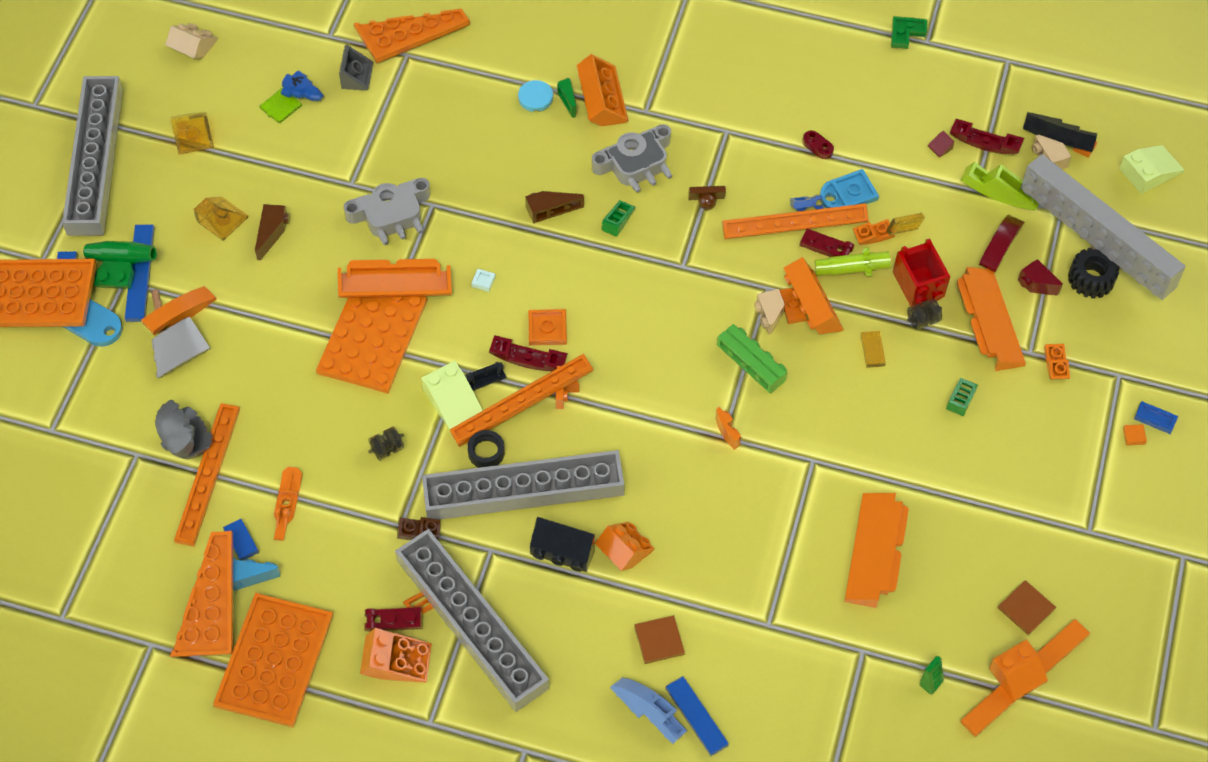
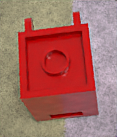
M930 238L926 239L924 244L908 249L906 246H903L901 251L897 252L893 274L910 307L922 306L927 302L938 301L945 297L951 276Z

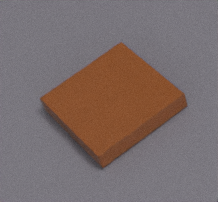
M1025 580L998 606V609L1029 636L1056 609V606Z
M674 615L634 624L644 664L685 654Z

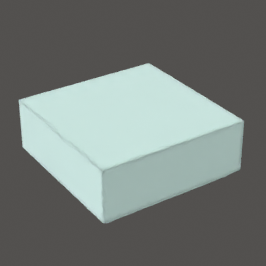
M477 269L471 283L472 287L489 292L495 279V273Z

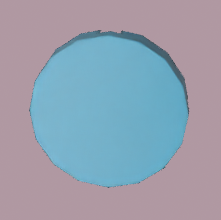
M528 81L519 89V103L528 111H543L552 104V88L543 81Z

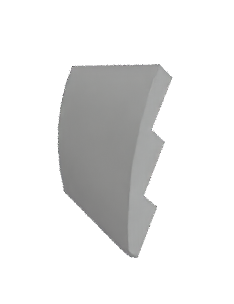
M190 317L176 323L151 340L154 350V362H156L157 367L156 377L159 379L171 373L175 368L190 362L192 358L210 349Z

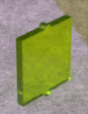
M283 88L259 106L268 117L273 118L279 124L302 106V103L294 97L288 98L282 95L281 91Z

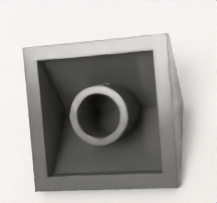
M347 44L344 46L339 71L341 88L367 91L369 89L373 61Z

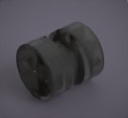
M934 298L926 300L922 304L910 306L907 309V321L911 323L915 330L927 327L928 324H935L942 321V307L939 306Z
M392 426L384 430L382 435L376 434L368 438L371 449L368 450L369 454L374 453L376 458L381 461L389 457L390 452L394 454L404 449L402 441L404 434H399L395 427Z

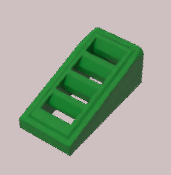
M566 78L558 81L557 94L571 117L574 118L576 117V102L571 80Z
M619 200L602 220L601 230L617 237L633 214L635 206Z
M960 378L946 409L964 417L978 385ZM961 385H965V386H967V387H970V388H972V390L967 389V388H965V387H963V386H961ZM959 390H963V391H965V392H967V393H970V394H969V395H968V394H965V393H963V392H960ZM957 395L967 398V400L958 397Z
M936 656L925 668L919 686L929 694H934L944 681L942 660L939 656Z

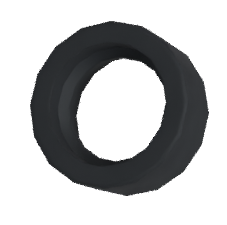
M481 430L475 433L467 444L468 457L471 463L478 468L497 466L504 458V441L494 431ZM489 441L497 445L498 451L492 457L482 458L476 455L475 447L481 442Z

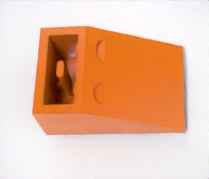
M374 628L365 636L360 674L384 680L426 683L432 643Z

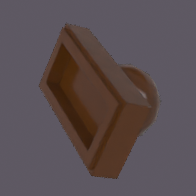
M689 187L688 200H699L698 202L702 209L711 210L716 205V199H725L726 187Z

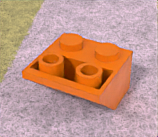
M630 522L607 526L595 542L600 550L621 571L632 569L655 549L650 544L649 539L642 536L637 531L636 526Z

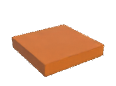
M566 309L528 310L529 345H567Z

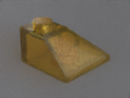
M206 112L188 113L170 118L178 154L214 148Z
M223 197L205 198L193 209L196 221L222 241L249 218L247 214Z

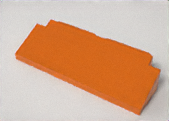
M399 259L396 264H391L389 260H351L347 265V273H341V268H337L338 298L452 295L450 265H447L446 271H440V263L436 259Z
M966 267L965 274H962V278L958 279L957 285L967 313L974 316L970 323L981 354L987 355L988 358H997L995 371L1025 366L1026 362L994 271L984 268Z
M863 493L844 602L877 608L880 594L888 595V592H894L897 588L902 555L900 551L896 550V546L903 545L909 509L903 505V501H895L896 493Z

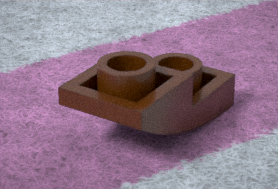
M400 517L398 520L397 539L412 540L429 529L438 540L440 520L421 517L420 520Z

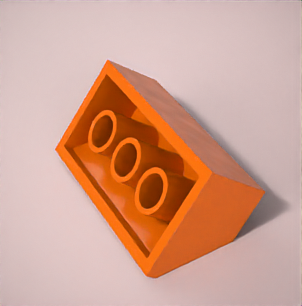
M590 54L577 65L589 121L600 126L627 123L629 120L615 65Z
M801 257L784 267L786 272L784 278L788 285L792 284L794 289L791 291L795 299H799L802 303L799 307L804 315H808L807 323L812 330L815 329L819 334L843 331L844 328L815 272L807 261Z

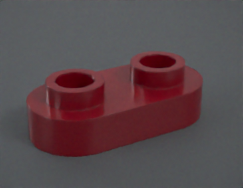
M813 130L804 133L802 143L807 149L821 159L832 157L834 146L830 141Z

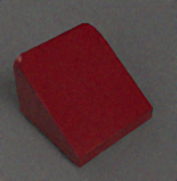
M942 131L928 144V147L940 158L953 150L954 140L945 131Z

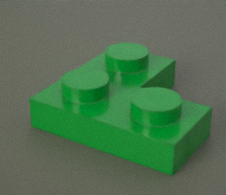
M893 16L891 47L908 49L909 36L926 37L928 19Z

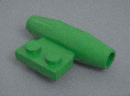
M102 241L86 244L83 254L86 259H95L96 261L103 262L97 269L94 282L97 288L131 289L134 276L132 264L154 261L157 257V249L155 246L138 242Z

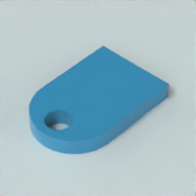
M863 169L826 182L820 192V195L823 196V199H820L825 208L869 204L879 199L877 191ZM826 197H833L835 200L828 201Z
M91 299L85 326L63 327L90 344L100 347L113 344L122 334V324L119 317ZM109 330L115 331L113 335H105Z

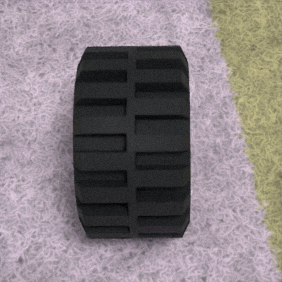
M1088 248L1087 251L1083 249L1073 259L1068 273V281L1072 284V289H1076V293L1079 295L1082 293L1084 294L1083 297L1086 298L1088 296H1091L1092 299H1095L1096 296L1101 298L1104 294L1108 295L1112 291L1119 275V266L1110 261L1107 256L1097 249ZM1086 270L1096 271L1101 276L1091 275Z

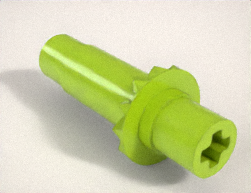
M869 247L863 249L861 254L816 259V276L865 272L867 277H872V271L891 268L889 251L870 252Z

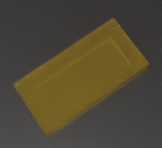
M923 213L893 218L886 231L889 235L917 230L925 216Z
M880 331L861 332L860 336L866 368L884 367L886 361Z

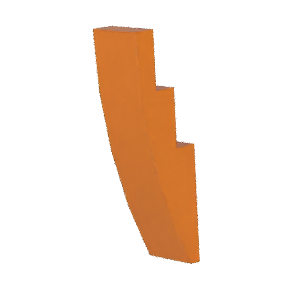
M205 286L200 287L159 307L141 319L142 324L155 335L166 326L171 327L183 319L192 318L214 302L216 297Z

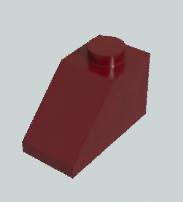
M1038 259L1023 268L1018 278L1021 286L1030 293L1057 296L1060 294L1063 283Z

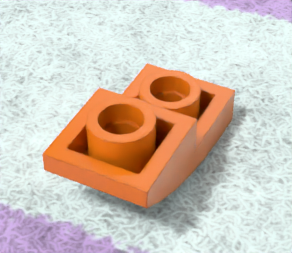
M888 219L873 225L868 222L853 228L859 245L877 243L895 237Z
M1045 344L1044 352L1050 380L1070 379L1065 345Z
M718 407L715 417L718 429L725 441L735 450L740 446V433L737 429L732 428V416L727 411H723Z

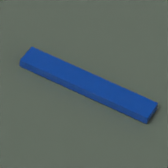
M135 225L133 242L153 246L154 225ZM151 261L132 264L134 276L131 289H128L126 322H142L141 319L145 317Z

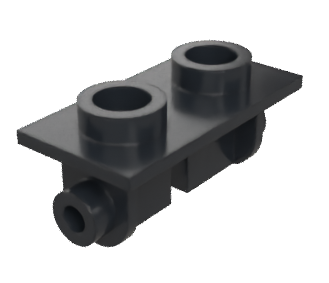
M495 362V364L465 375L473 391L507 378L503 371L504 366L502 362Z

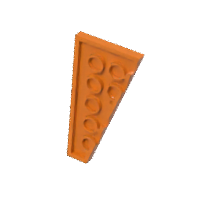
M462 9L441 11L440 14L434 15L425 13L419 17L410 15L388 18L382 22L373 20L369 21L368 24H360V22L353 24L376 63H379L470 25V21Z
M232 531L211 532L203 555L204 558L198 570L197 579L192 588L183 615V622L180 631L177 633V640L170 657L232 655L233 653Z

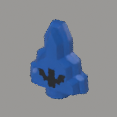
M299 70L293 75L287 74L282 81L283 89L281 94L288 98H306L318 102L324 97L323 93L312 85V81L307 79V75Z

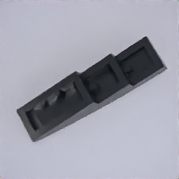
M1027 112L1023 126L1024 130L1089 152H1093L1097 133L1080 130V126L1062 123V119Z

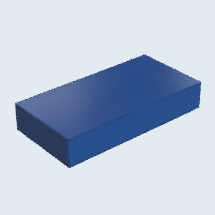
M1141 401L1134 420L1171 434L1178 416Z
M242 519L223 527L224 531L233 532V548L239 560L243 561L259 553Z

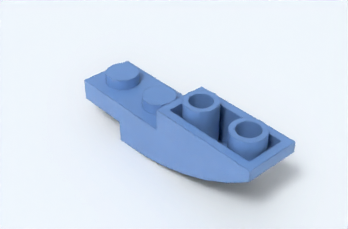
M621 678L610 687L638 718L645 714L650 722L672 744L687 732L673 716L677 710L650 688L627 678Z

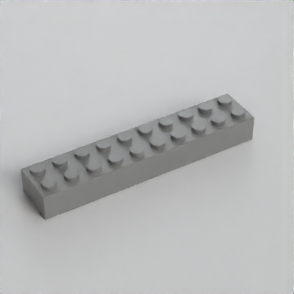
M83 76L62 221L67 236L104 235L123 87L119 76Z
M1043 154L1027 165L1021 189L1027 195H1030L1041 206L1049 210L1053 216L1059 218L1067 227L1073 229L1081 238L1092 244L1095 249L1101 251L1110 261L1116 263L1124 272L1131 275L1139 284L1145 286L1153 295L1161 300L1177 288L1186 267L1183 263Z
M619 450L422 475L427 518L438 520L624 496V479Z
M429 529L395 550L397 562L515 712L549 689V679Z

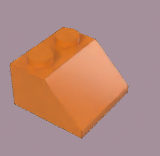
M1027 639L994 658L989 667V670L1014 702L1048 681L1041 659Z

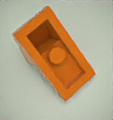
M578 381L556 392V409H564V402H568V392H579Z

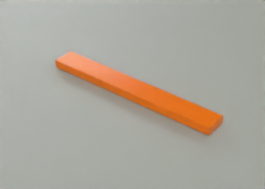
M865 203L723 220L722 226L724 239L806 230L807 228L816 229L869 222L867 204Z
M582 354L451 428L449 431L460 447L469 442V439L475 433L496 427L594 371L593 367L585 355Z
M220 403L211 430L213 436L211 438L212 444L203 453L174 539L175 543L195 546L240 412L239 406Z
M1076 619L1037 652L1046 674L1090 635V632ZM1000 685L968 713L960 723L976 737L1007 710L1014 701L1002 685Z

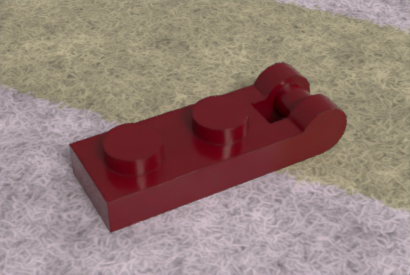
M808 228L800 241L801 247L828 257L850 255L849 253L855 247L852 242H844Z
M421 607L365 609L367 621L364 624V630L367 632H371L374 628L385 631L422 629ZM375 618H380V623H375Z

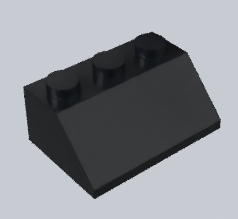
M537 517L530 543V555L539 560H549L558 566L565 565L571 567L572 570L577 572H587L595 552V534Z

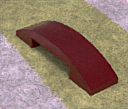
M957 118L950 130V134L958 140L993 153L1018 154L1024 142L1023 137L1007 133L1006 137L975 129L972 128L973 123Z
M1008 214L991 239L979 265L996 272L1003 261L1004 255L1025 222Z
M494 335L489 349L490 354L506 362L529 369L551 372L557 369V366L564 365L568 353L552 349L545 352L512 344V339Z

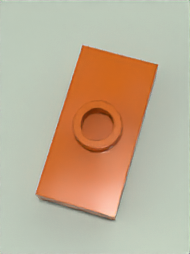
M794 288L779 290L785 303L784 313L788 324L804 322L807 319L799 307L802 303L799 299H795L791 291Z

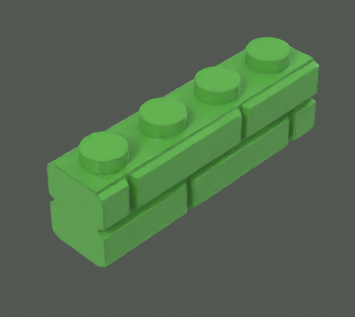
M732 324L717 337V346L769 393L774 392L786 381L787 370L785 366L780 363L777 364L773 360V356L767 351L764 352L756 340H751L743 328H738Z

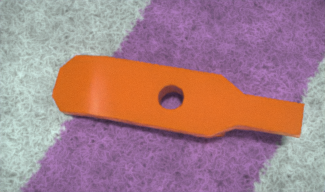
M287 467L282 471L281 484L274 510V517L277 521L274 540L284 541L287 524L294 518L302 480V472L297 467ZM285 501L289 502L288 505H283Z

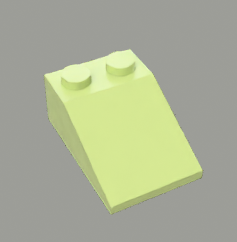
M1163 145L1137 149L1125 155L1119 168L1140 194L1185 171Z
M456 361L421 378L424 392L449 430L483 411Z

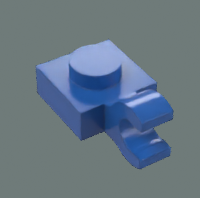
M823 196L790 198V206L797 211L807 210V207L812 206L815 209H823V205H816V201L823 199Z

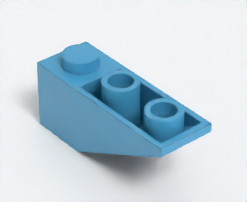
M233 558V590H239L280 577L279 568L273 563L265 562L263 564L249 559L241 561Z

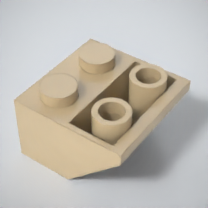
M179 23L178 25H171L165 45L192 58H203L217 42L218 37L213 36L212 32L208 30L198 29V26L188 23L185 25Z

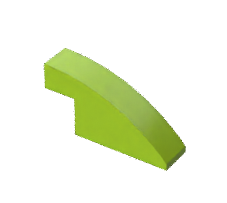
M974 162L966 168L961 178V181L969 187L1004 204L1034 211L1039 206L1035 199L1021 189L1023 180L1002 164L988 172Z

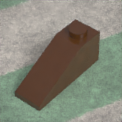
M541 191L525 196V205L534 224L583 208L584 195Z
M263 204L255 246L257 260H262L285 232L286 224H289L290 214L287 213L285 205Z

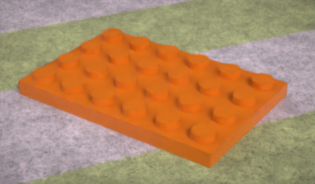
M0 260V327L85 326L96 271V260Z
M427 297L348 298L317 366V374L389 394L426 306Z
M255 593L215 697L214 708L294 728L334 616L333 612Z

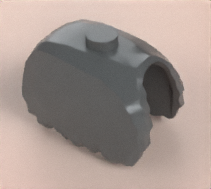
M169 400L162 404L161 408L157 411L155 419L156 430L162 440L161 446L174 456L186 460L202 455L212 444V434L207 432V426L197 416L195 410H192L191 407L179 409L180 405L178 403H175L174 400Z

